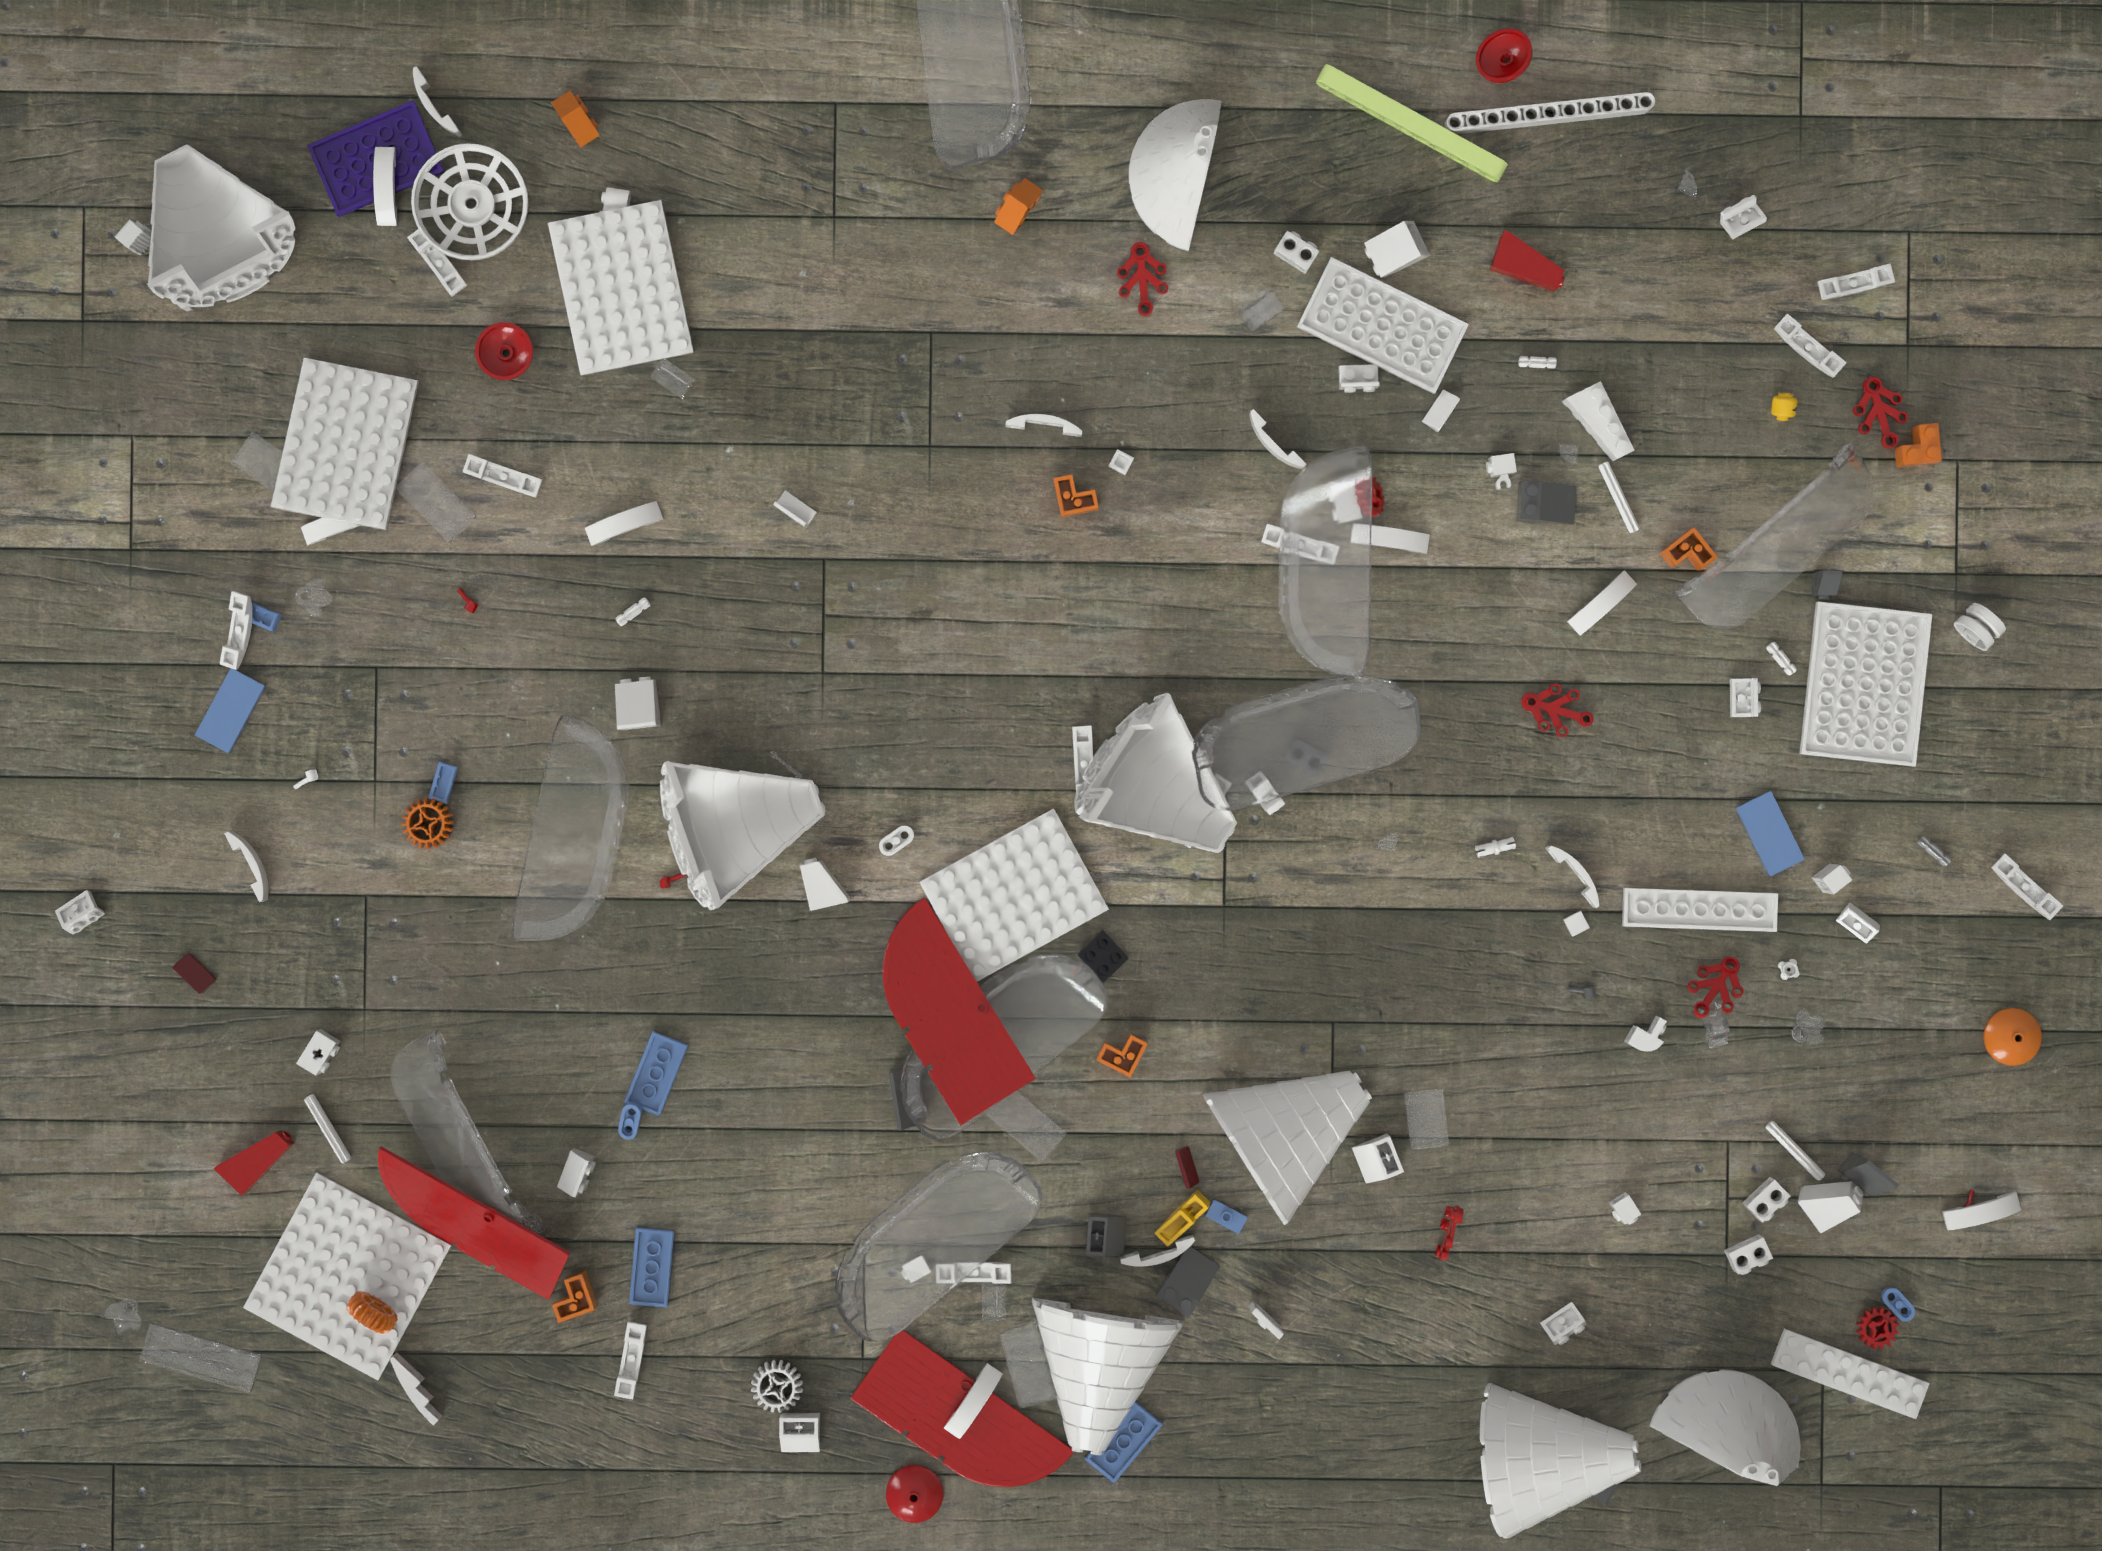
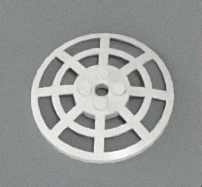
M459 144L436 153L420 169L414 181L411 205L418 229L433 247L453 258L480 260L502 252L521 233L528 214V194L518 169L503 154L479 144ZM462 152H482L494 158L489 167L477 163H465ZM455 154L457 166L447 170L439 179L429 173L431 168L440 160ZM500 162H503L513 172L520 188L509 191L504 179L496 172ZM467 170L483 171L485 175L481 182L470 180ZM460 172L462 182L453 188L444 183L450 176ZM492 178H495L501 185L503 193L493 195L489 190L488 185ZM425 179L435 185L431 194V209L419 210V193ZM440 189L449 194L448 206L437 207V197ZM522 195L523 211L519 225L516 227L508 222L512 211V198ZM469 199H475L477 202L476 206L472 209L466 206ZM506 200V211L504 217L501 218L494 214L495 203ZM450 213L456 220L451 230L447 229L439 215ZM421 218H434L438 227L447 235L441 244L431 237ZM489 220L499 225L494 231L483 236L481 226ZM463 226L473 227L476 238L458 236V233ZM503 229L513 233L510 239L502 246L490 252L486 251L485 242L496 237ZM453 240L465 244H477L479 254L465 255L452 252L447 248Z

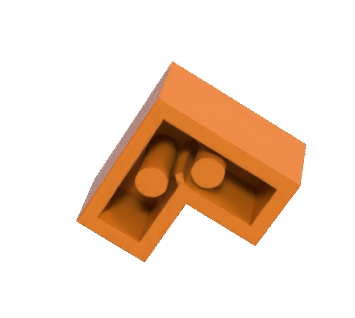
M569 90L551 102L580 148L600 136L596 130L599 126L593 117L589 119L586 115L589 111L578 94L574 96Z
M1026 178L1020 183L1016 182L1011 191L1008 190L1003 198L1005 203L1001 204L995 214L998 216L994 223L1014 235L1022 226L1028 213L1037 204L1043 190Z
M1921 424L1912 427L1913 445H1903L1895 448L1896 467L1929 465L1941 462L1939 424Z
M1072 474L1053 478L1061 518L1099 510L1095 489L1076 493Z
M1695 527L1688 529L1659 552L1670 568L1688 558L1697 571L1704 569L1718 558Z
M1132 1033L1129 1034L1122 1050L1104 1041L1096 1056V1061L1131 1078L1148 1042Z
M586 1270L567 1276L564 1279V1283L569 1296L556 1300L552 1304L558 1323L594 1311L598 1307V1303Z

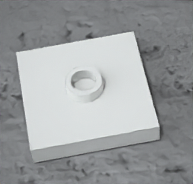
M1255 1301L1248 1305L1261 1327L1270 1330L1278 1339L1284 1335L1281 1326Z

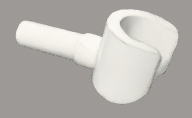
M317 770L306 771V778L293 785V787L298 789L305 783L317 780Z

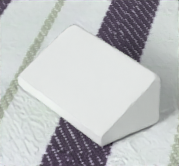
M1442 390L1422 422L1438 432L1460 398Z
M1849 903L1836 919L1838 923L1866 944L1880 930V925L1852 903Z

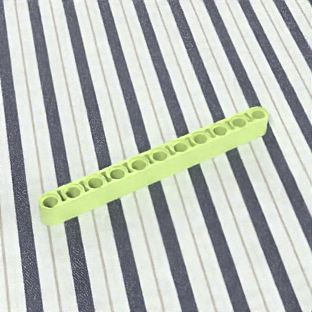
M1325 64L1316 80V84L1321 88L1493 182H1499L1508 166L1499 157L1331 65Z

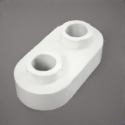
M900 826L884 837L879 843L881 853L891 856L907 846L914 839L913 829L909 826ZM906 831L908 838L903 839L901 833ZM886 843H892L893 847L891 850L886 849Z

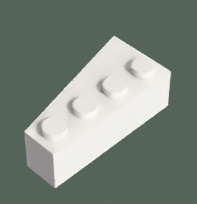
M1601 381L1562 401L1571 410L1574 417L1585 427V430L1597 441V444L1612 462L1635 451Z

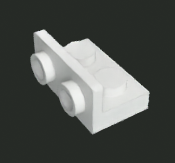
M1377 365L1339 366V390H1344L1345 393L1356 392V389H1363V392H1374L1380 386Z
M88 890L55 910L62 929L71 934L80 932L84 927L97 921L105 914L102 909L97 907L92 893Z
M1571 1302L1540 1324L1554 1345H1562L1569 1340L1568 1337L1573 1333L1579 1334L1585 1329L1586 1321Z

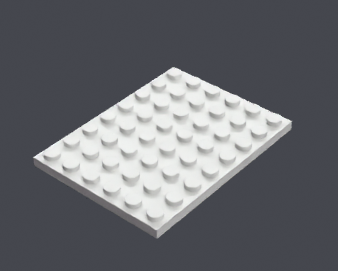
M662 200L548 223L581 376L694 353Z
M304 358L271 507L387 530L419 381Z
M1816 602L1799 754L1916 767L1932 614Z
M1054 809L919 882L949 938L976 982L1109 910Z

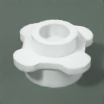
M1790 959L1788 962H1779L1778 968L1781 970L1780 977L1783 980L1799 976L1795 959Z

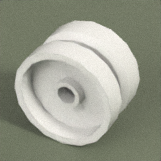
M1972 603L1966 609V616L1962 615L1954 622V627L1959 634L1973 646L1983 651H1987L1994 644L1993 638H1999L2006 631L2004 623L1993 612L1978 603Z

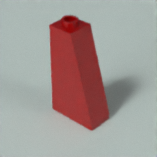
M1504 230L1502 232L1489 270L1553 292L1558 287H1562L1565 277L1562 276L1564 272L1562 268L1509 231Z
M277 1131L217 1165L214 1170L242 1196L292 1147L294 1142L291 1135L286 1131Z

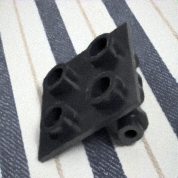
M1103 930L1078 953L1079 958L1103 983L1129 959Z

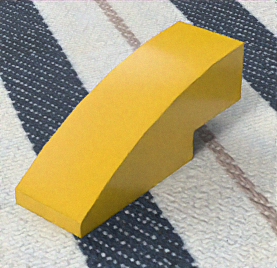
M1197 1189L1166 1219L1154 1234L1168 1247L1192 1226L1197 1218L1209 1209L1211 1202Z

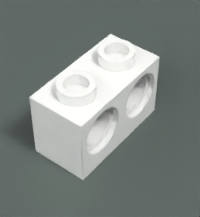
M1286 231L1273 254L1306 274L1317 257L1319 250H1317L1318 247L1312 242L1308 241L1306 243L1303 241L1298 233ZM1287 241L1292 242L1294 249H1286L1284 243ZM1302 252H1308L1310 254V259L1304 260L1301 258L1300 254Z
M1769 1177L1742 1204L1757 1220L1763 1223L1764 1221H1769L1778 1208H1782L1788 1203L1787 1199L1790 1195L1775 1179ZM1774 1190H1777L1778 1196L1775 1199H1772L1771 1193ZM1763 1203V1211L1757 1212V1206Z
M1759 1234L1724 1250L1733 1271L1741 1275L1751 1272L1753 1267L1764 1266L1769 1263V1260L1773 1259L1764 1237ZM1757 1248L1762 1249V1252L1759 1256L1754 1255V1252ZM1739 1256H1744L1742 1264H1737Z

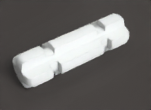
M1520 356L1518 364L1519 367H1547L1554 369L1557 365V359L1555 357L1546 359V357L1531 356L1528 358V356Z
M645 597L638 601V604L635 603L625 610L624 614L618 615L615 618L620 626L625 625L628 620H632L639 615L643 609L645 610L650 607V602Z
M1771 642L1766 647L1768 652L1773 654L1772 657L1781 668L1784 667L1787 675L1795 673L1797 670L1795 665L1790 663V659L1782 649L1779 650L1776 642Z

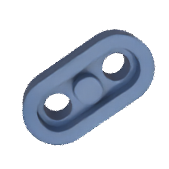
M628 1102L621 1112L618 1133L626 1140L633 1139L639 1131L642 1108L636 1102ZM630 1109H634L636 1113L631 1112Z
M1887 1287L1882 1291V1302L1898 1319L1905 1322L1913 1319L1915 1308L1898 1289ZM1890 1293L1893 1294L1892 1299H1888ZM1905 1307V1313L1901 1314V1309Z

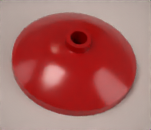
M1512 28L1498 30L1490 34L1479 46L1476 54L1477 69L1482 77L1490 82L1505 83L1512 81L1528 68L1533 55L1532 44L1527 35L1520 30Z
M507 322L495 323L487 327L478 337L475 346V357L479 367L488 376L497 380H512L521 376L529 368L533 359V345L528 334L519 326ZM509 350L510 355L505 357L504 352Z
M908 1465L902 1467L891 1476L887 1484L886 1501L888 1507L902 1521L909 1523L924 1522L933 1517L942 1504V1483L938 1476L925 1466ZM911 1495H916V1496H917V1499H916V1500H912V1499L910 1498V1496H911Z

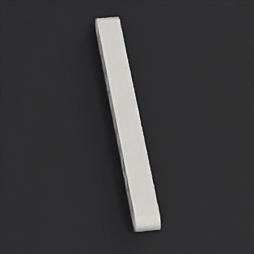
M1644 92L1458 112L1449 115L1444 128L1455 134L1640 115L1650 111L1655 104V98L1651 93ZM1646 100L1648 107L1642 106L1640 101ZM1621 102H1627L1629 109L1623 108ZM1602 104H1608L1610 111H1605ZM1583 106H1589L1591 113H1586ZM1564 108H1570L1572 115H1567ZM1545 110H1551L1554 116L1548 117L1545 114ZM1526 112H1532L1535 118H1527ZM1507 114L1514 115L1516 120L1509 121ZM1488 116L1495 117L1497 122L1494 124L1490 123ZM1469 118L1476 119L1478 125H1471ZM1450 121H1457L1459 127H1452Z

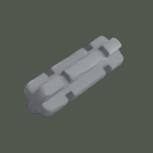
M1927 836L1920 837L1917 843L1922 848H1925V851L1937 859L1941 865L1947 866L1952 859L1947 854H1944V851L1935 843L1930 842L1931 840Z

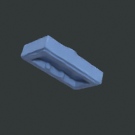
M252 602V624L276 632L282 614Z
M443 762L438 763L428 799L435 798L436 801L448 804L459 767Z
M1213 1199L1205 1214V1217L1237 1234L1240 1233L1248 1218L1246 1215L1216 1199Z

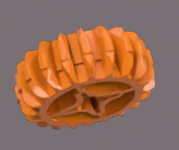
M426 797L424 798V803L421 799H417V805L414 802L410 803L412 810L410 808L405 809L409 815H402V818L407 820L401 823V826H407V829L402 832L403 834H410L406 839H413V846L419 842L418 846L420 849L426 846V849H431L432 845L434 848H438V842L445 844L443 837L450 838L447 831L453 832V828H450L449 824H454V821H449L448 818L452 817L453 814H446L449 807L442 808L443 802L440 801L437 804L435 798H432L430 802V799ZM429 807L438 812L440 816H430L429 812H427L425 808ZM420 811V820L414 825V818ZM427 820H435L434 822H431V824H429V828L428 826H421L424 825V823H426ZM442 821L441 830L438 833V835L435 836L436 825ZM424 830L430 839L420 837L416 831Z
M357 1291L351 1296L346 1305L353 1319H356L358 1323L376 1333L387 1334L394 1328L398 1320V1316L391 1309V1306H388L386 1302L375 1297V1295L365 1293L364 1291Z

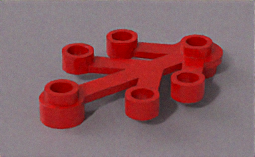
M1137 242L1131 247V257L1123 267L1117 270L1118 278L1125 279L1128 276V271L1137 262L1138 270L1124 286L1120 287L1119 296L1127 298L1130 295V290L1139 281L1141 302L1138 305V313L1143 317H1147L1153 311V305L1148 301L1147 281L1157 288V292L1160 295L1168 292V285L1158 280L1145 269V261L1155 268V273L1159 276L1164 275L1167 268L1165 264L1159 263L1149 254L1150 250L1147 244ZM1142 249L1144 253L1138 255L1136 251ZM1159 266H1162L1164 268V272H1158L1157 268ZM1120 270H1125V271H1126V275H1125V276H1121V275L1119 274V271H1120ZM1161 285H1164L1166 287V290L1164 292H1161L1159 290V287ZM1127 289L1128 294L1122 295L1121 290ZM1147 306L1149 311L1143 312L1141 308Z
M1868 377L1863 382L1864 394L1860 402L1853 407L1852 412L1855 416L1863 415L1866 412L1865 406L1870 398H1872L1873 406L1864 423L1858 426V431L1863 435L1869 433L1871 425L1877 416L1883 435L1881 444L1884 448L1891 449L1898 444V436L1895 433H1891L1886 414L1894 417L1895 421L1899 424L1906 422L1908 415L1904 411L1900 412L1883 403L1880 395L1888 398L1892 405L1900 404L1902 402V395L1882 387V382L1878 377ZM1870 383L1875 385L1874 390L1870 389ZM1894 396L1898 397L1897 403L1893 401ZM1857 407L1862 409L1861 413L1856 411ZM1899 414L1904 416L1903 421L1899 420ZM1863 425L1867 426L1866 432L1862 430ZM1886 438L1891 440L1890 445L1886 443Z
M1552 684L1548 689L1539 694L1533 692L1526 693L1521 699V705L1526 711L1532 712L1538 723L1537 727L1542 732L1549 730L1550 723L1543 719L1539 709L1545 710L1548 713L1558 737H1566L1568 735V728L1562 725L1558 715L1577 720L1578 724L1582 727L1590 726L1593 723L1594 718L1590 712L1578 713L1560 707L1569 701L1579 699L1580 693L1576 689L1569 690L1566 695L1551 703H1546L1542 700L1550 695L1560 694L1561 686L1559 684ZM1553 686L1558 687L1557 693L1552 691ZM1572 691L1576 693L1575 699L1570 696ZM1530 698L1534 700L1532 706L1528 704ZM1585 715L1589 717V721L1587 723L1583 721V717ZM1542 722L1547 724V728L1544 730L1541 728ZM1560 728L1565 730L1564 735L1559 734Z
M1726 957L1721 961V964L1700 966L1697 970L1699 978H1707L1711 973H1721L1717 978L1701 981L1692 980L1688 983L1687 989L1690 993H1697L1699 989L1711 987L1704 1000L1697 1002L1694 1006L1693 1013L1697 1018L1703 1019L1708 1016L1709 1006L1718 992H1720L1723 1004L1721 1008L1723 1012L1731 1013L1733 1011L1734 1003L1730 1000L1725 983L1728 976L1733 986L1731 995L1734 998H1740L1744 992L1737 977L1740 964L1736 958ZM1731 965L1733 969H1728L1726 966ZM1700 970H1705L1706 974H1701ZM1690 985H1696L1697 988L1692 989ZM1738 989L1741 993L1736 994L1734 990ZM1729 1004L1731 1008L1727 1009L1724 1005ZM1702 1009L1704 1014H1700L1698 1010Z
M1455 1205V1207L1446 1206L1445 1217L1449 1219H1441L1440 1229L1447 1232L1442 1244L1436 1246L1435 1256L1438 1259H1448L1449 1248H1452L1456 1224L1462 1223L1464 1209L1458 1205Z

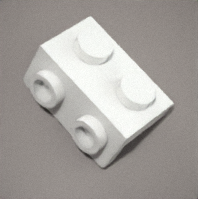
M1755 195L1749 198L1746 197L1736 205L1729 206L1721 212L1720 224L1732 239L1766 222L1767 217L1756 204L1757 198Z
M1758 678L1730 679V717H1758V713L1761 711V703L1758 701L1761 685L1758 682Z

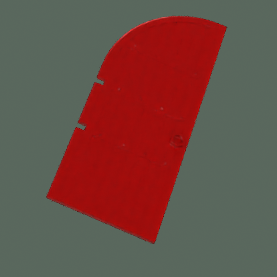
M924 897L904 914L889 938L883 959V986L888 1005L901 1029L909 1026L911 1031L905 1034L924 1067L932 1064L933 1069L928 1071L961 1126L1036 1078Z
M379 1147L378 1168L382 1181L397 1205L414 1222L450 1245L452 1243L456 1244V1249L488 1267L491 1265L495 1266L494 1270L545 1299H550L571 1252L384 1147Z
M899 1328L850 1397V1399L898 1433L902 1434L904 1429L909 1432L906 1435L908 1440L935 1459H938L940 1455L944 1456L942 1464L960 1476L979 1484L994 1487H1014L1029 1484L1053 1473L1074 1453L1071 1447L993 1392L960 1439L944 1429V1426L952 1414L956 1412L976 1380L902 1328Z

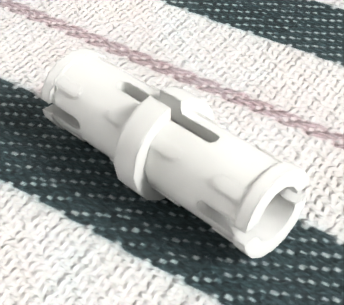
M1510 837L1500 841L1492 840L1491 843L1476 845V851L1484 850L1476 853L1477 857L1480 858L1490 854L1498 855L1499 852L1516 849L1515 843L1507 845L1508 843L1515 842L1514 838Z

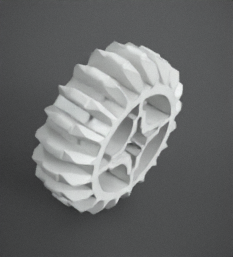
M772 1360V1366L765 1362V1369L760 1366L758 1368L759 1373H754L753 1376L756 1379L752 1380L751 1384L755 1386L751 1388V1392H757L753 1399L760 1398L757 1404L760 1406L764 1403V1410H767L768 1406H770L771 1412H774L775 1407H777L778 1412L781 1413L782 1406L789 1410V1404L792 1406L796 1405L795 1400H799L801 1397L798 1393L803 1391V1388L798 1386H801L803 1381L797 1380L801 1374L797 1373L794 1375L797 1368L793 1367L790 1370L789 1362L786 1366H782L783 1360H780L779 1365H776V1361ZM774 1372L783 1373L787 1377L780 1378ZM768 1374L770 1385L762 1389V1379ZM775 1383L781 1385L779 1390L777 1387L772 1388ZM789 1383H792V1393L786 1398L784 1388ZM773 1394L778 1400L770 1399L767 1396Z

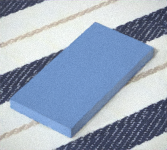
M230 668L195 736L227 753H231L266 685L238 670Z
M1771 791L1735 807L1768 876L1771 877L1805 860Z
M653 1030L624 1103L636 1102L641 1106L642 1110L660 1117L689 1044Z
M636 1227L629 1304L668 1307L675 1230Z
M1135 1401L1105 1451H1102V1455H1093L1090 1451L1086 1455L1085 1460L1112 1483H1115L1158 1432L1163 1423Z

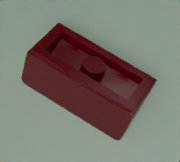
M190 953L186 954L172 967L198 994L204 993L217 980Z
M1186 1146L1176 1149L1175 1154L1187 1189H1190L1199 1183V1178L1190 1149Z

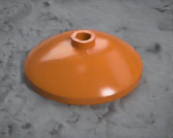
M2006 1008L1996 1012L1988 1020L1984 1028L1983 1040L1985 1048L1992 1058L2002 1064L2015 1066L2030 1061L2037 1054L2041 1046L2042 1033L2037 1020L2030 1013L2017 1008ZM2016 1035L2020 1036L2019 1041L2015 1040Z

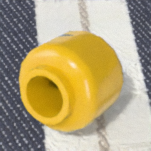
M1778 392V395L1772 399L1771 414L1777 416L1776 420L1788 421V418L1796 415L1797 398L1792 393Z

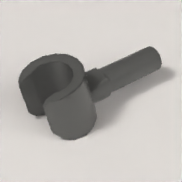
M1568 987L1567 990L1584 993L1586 999L1595 997L1592 987Z

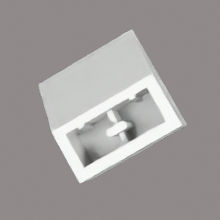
M1387 1133L1352 1147L1365 1183L1385 1180L1404 1172L1392 1140Z
M573 1148L569 1153L557 1187L575 1198L582 1194L583 1191H586L589 1184L587 1177L593 1172L596 1162H594L595 1156Z
M781 1413L779 1418L781 1452H820V1413Z

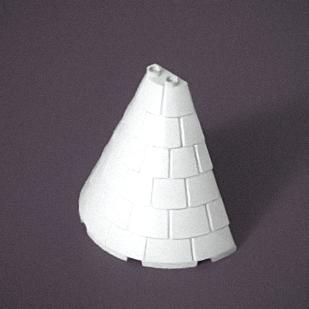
M1192 100L1177 104L1163 111L1142 132L1135 144L1130 159V190L1132 201L1140 218L1154 234L1159 235L1168 244L1189 251L1216 136L1221 101Z
M186 144L155 160L150 222L152 231L148 262L150 270L147 284L153 293L162 299L164 297L171 299L173 304L188 307L214 306L216 301L225 299L229 303L243 298L270 281L269 276L274 271H281L290 258L295 245V238L293 236L295 225L288 211L240 181L238 177L226 171L222 166L208 159L190 145Z
M1169 693L1154 697V703L1149 705L1145 702L1130 713L1115 728L1117 734L1109 740L1106 739L1099 747L1082 775L1085 782L1077 788L1074 801L1075 812L1086 822L1102 824L1128 832L1148 835L1153 838L1169 840L1174 843L1219 853L1224 849L1228 837L1234 833L1237 821L1226 803L1216 780H1214L1205 759L1201 757L1182 715L1177 711Z
M669 761L664 762L661 769V774L665 775V778L660 781L662 811L664 818L670 822L667 834L681 874L688 875L687 886L695 899L704 908L708 907L709 910L718 909L750 879L755 877L768 863L772 862L786 847H789L805 831L818 822L826 812L823 802H820L818 796L819 789L813 780L741 770L738 772Z
M1343 1071L1322 1076L1304 1077L1296 1080L1279 1081L1273 1084L1255 1085L1203 1094L1216 1119L1284 1225L1290 1222L1298 1206L1301 1205L1326 1165L1329 1164L1340 1144L1345 1140L1354 1123L1358 1121L1370 1103L1369 1100L1372 1099L1367 1089L1363 1090L1359 1085L1362 1081L1356 1072L1352 1074L1351 1071Z
M1032 1297V1305L1037 1317V1324L1050 1367L1051 1378L1057 1394L1056 1398L1062 1414L1068 1444L1072 1446V1451L1074 1452L1088 1450L1093 1455H1102V1451H1105L1119 1426L1132 1409V1405L1145 1388V1384L1158 1367L1159 1362L1171 1346L1174 1338L1182 1329L1184 1321L1146 1315L1145 1320L1077 1310L1071 1309L1070 1303Z
M1722 1369L1716 1372H1702L1683 1380L1671 1389L1663 1403L1657 1406L1649 1425L1732 1472L1767 1484L1778 1486L1799 1464L1800 1436L1791 1409L1777 1391L1761 1379L1744 1372Z
M1493 1383L1487 1384L1484 1396L1488 1397V1399L1482 1402L1480 1415V1442L1482 1445H1485L1481 1456V1468L1487 1504H1492L1490 1517L1500 1537L1511 1538L1519 1532L1547 1518H1551L1568 1507H1573L1590 1496H1594L1612 1485L1619 1484L1641 1472V1462L1637 1460L1636 1455L1639 1452L1638 1441L1634 1440V1435L1608 1427L1589 1418L1581 1417L1562 1408H1555L1515 1391L1511 1392Z

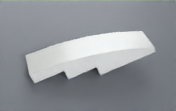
M398 1353L394 1354L390 1361L402 1387L417 1409L434 1425L443 1415L429 1403L433 1396L420 1385L425 1378Z

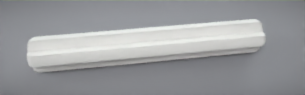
M1609 462L1600 464V472L1628 531L1633 533L1639 530L1640 527Z
M309 1095L304 1101L340 1162L345 1163L351 1159L349 1152L315 1095Z
M1770 1121L1766 1125V1129L1816 1180L1820 1181L1825 1176V1173L1774 1121Z

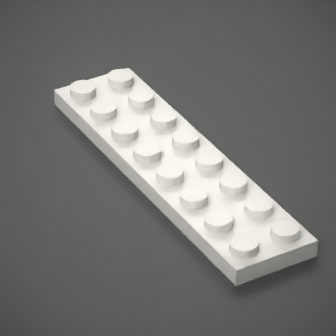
M1623 888L1622 926L1777 932L1778 893Z
M1785 1328L1771 1362V1365L1914 1419L1918 1416L1930 1384L1924 1380Z

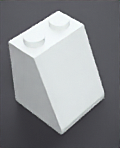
M1403 221L1364 243L1366 246L1364 248L1365 253L1369 259H1372L1374 263L1373 269L1376 275H1380L1381 278L1394 274L1430 256L1414 221Z
M640 677L637 682H632L631 679L620 680V684H615L617 730L661 726L656 680H651L650 677Z
M817 858L804 860V864L800 865L810 911L851 901L850 896L822 860L817 861Z
M1852 1181L1807 1185L1801 1187L1798 1203L1818 1231L1823 1233L1861 1212L1863 1192L1858 1186L1855 1187Z

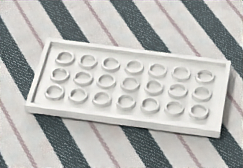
M1331 257L1297 327L1435 394L1469 324Z

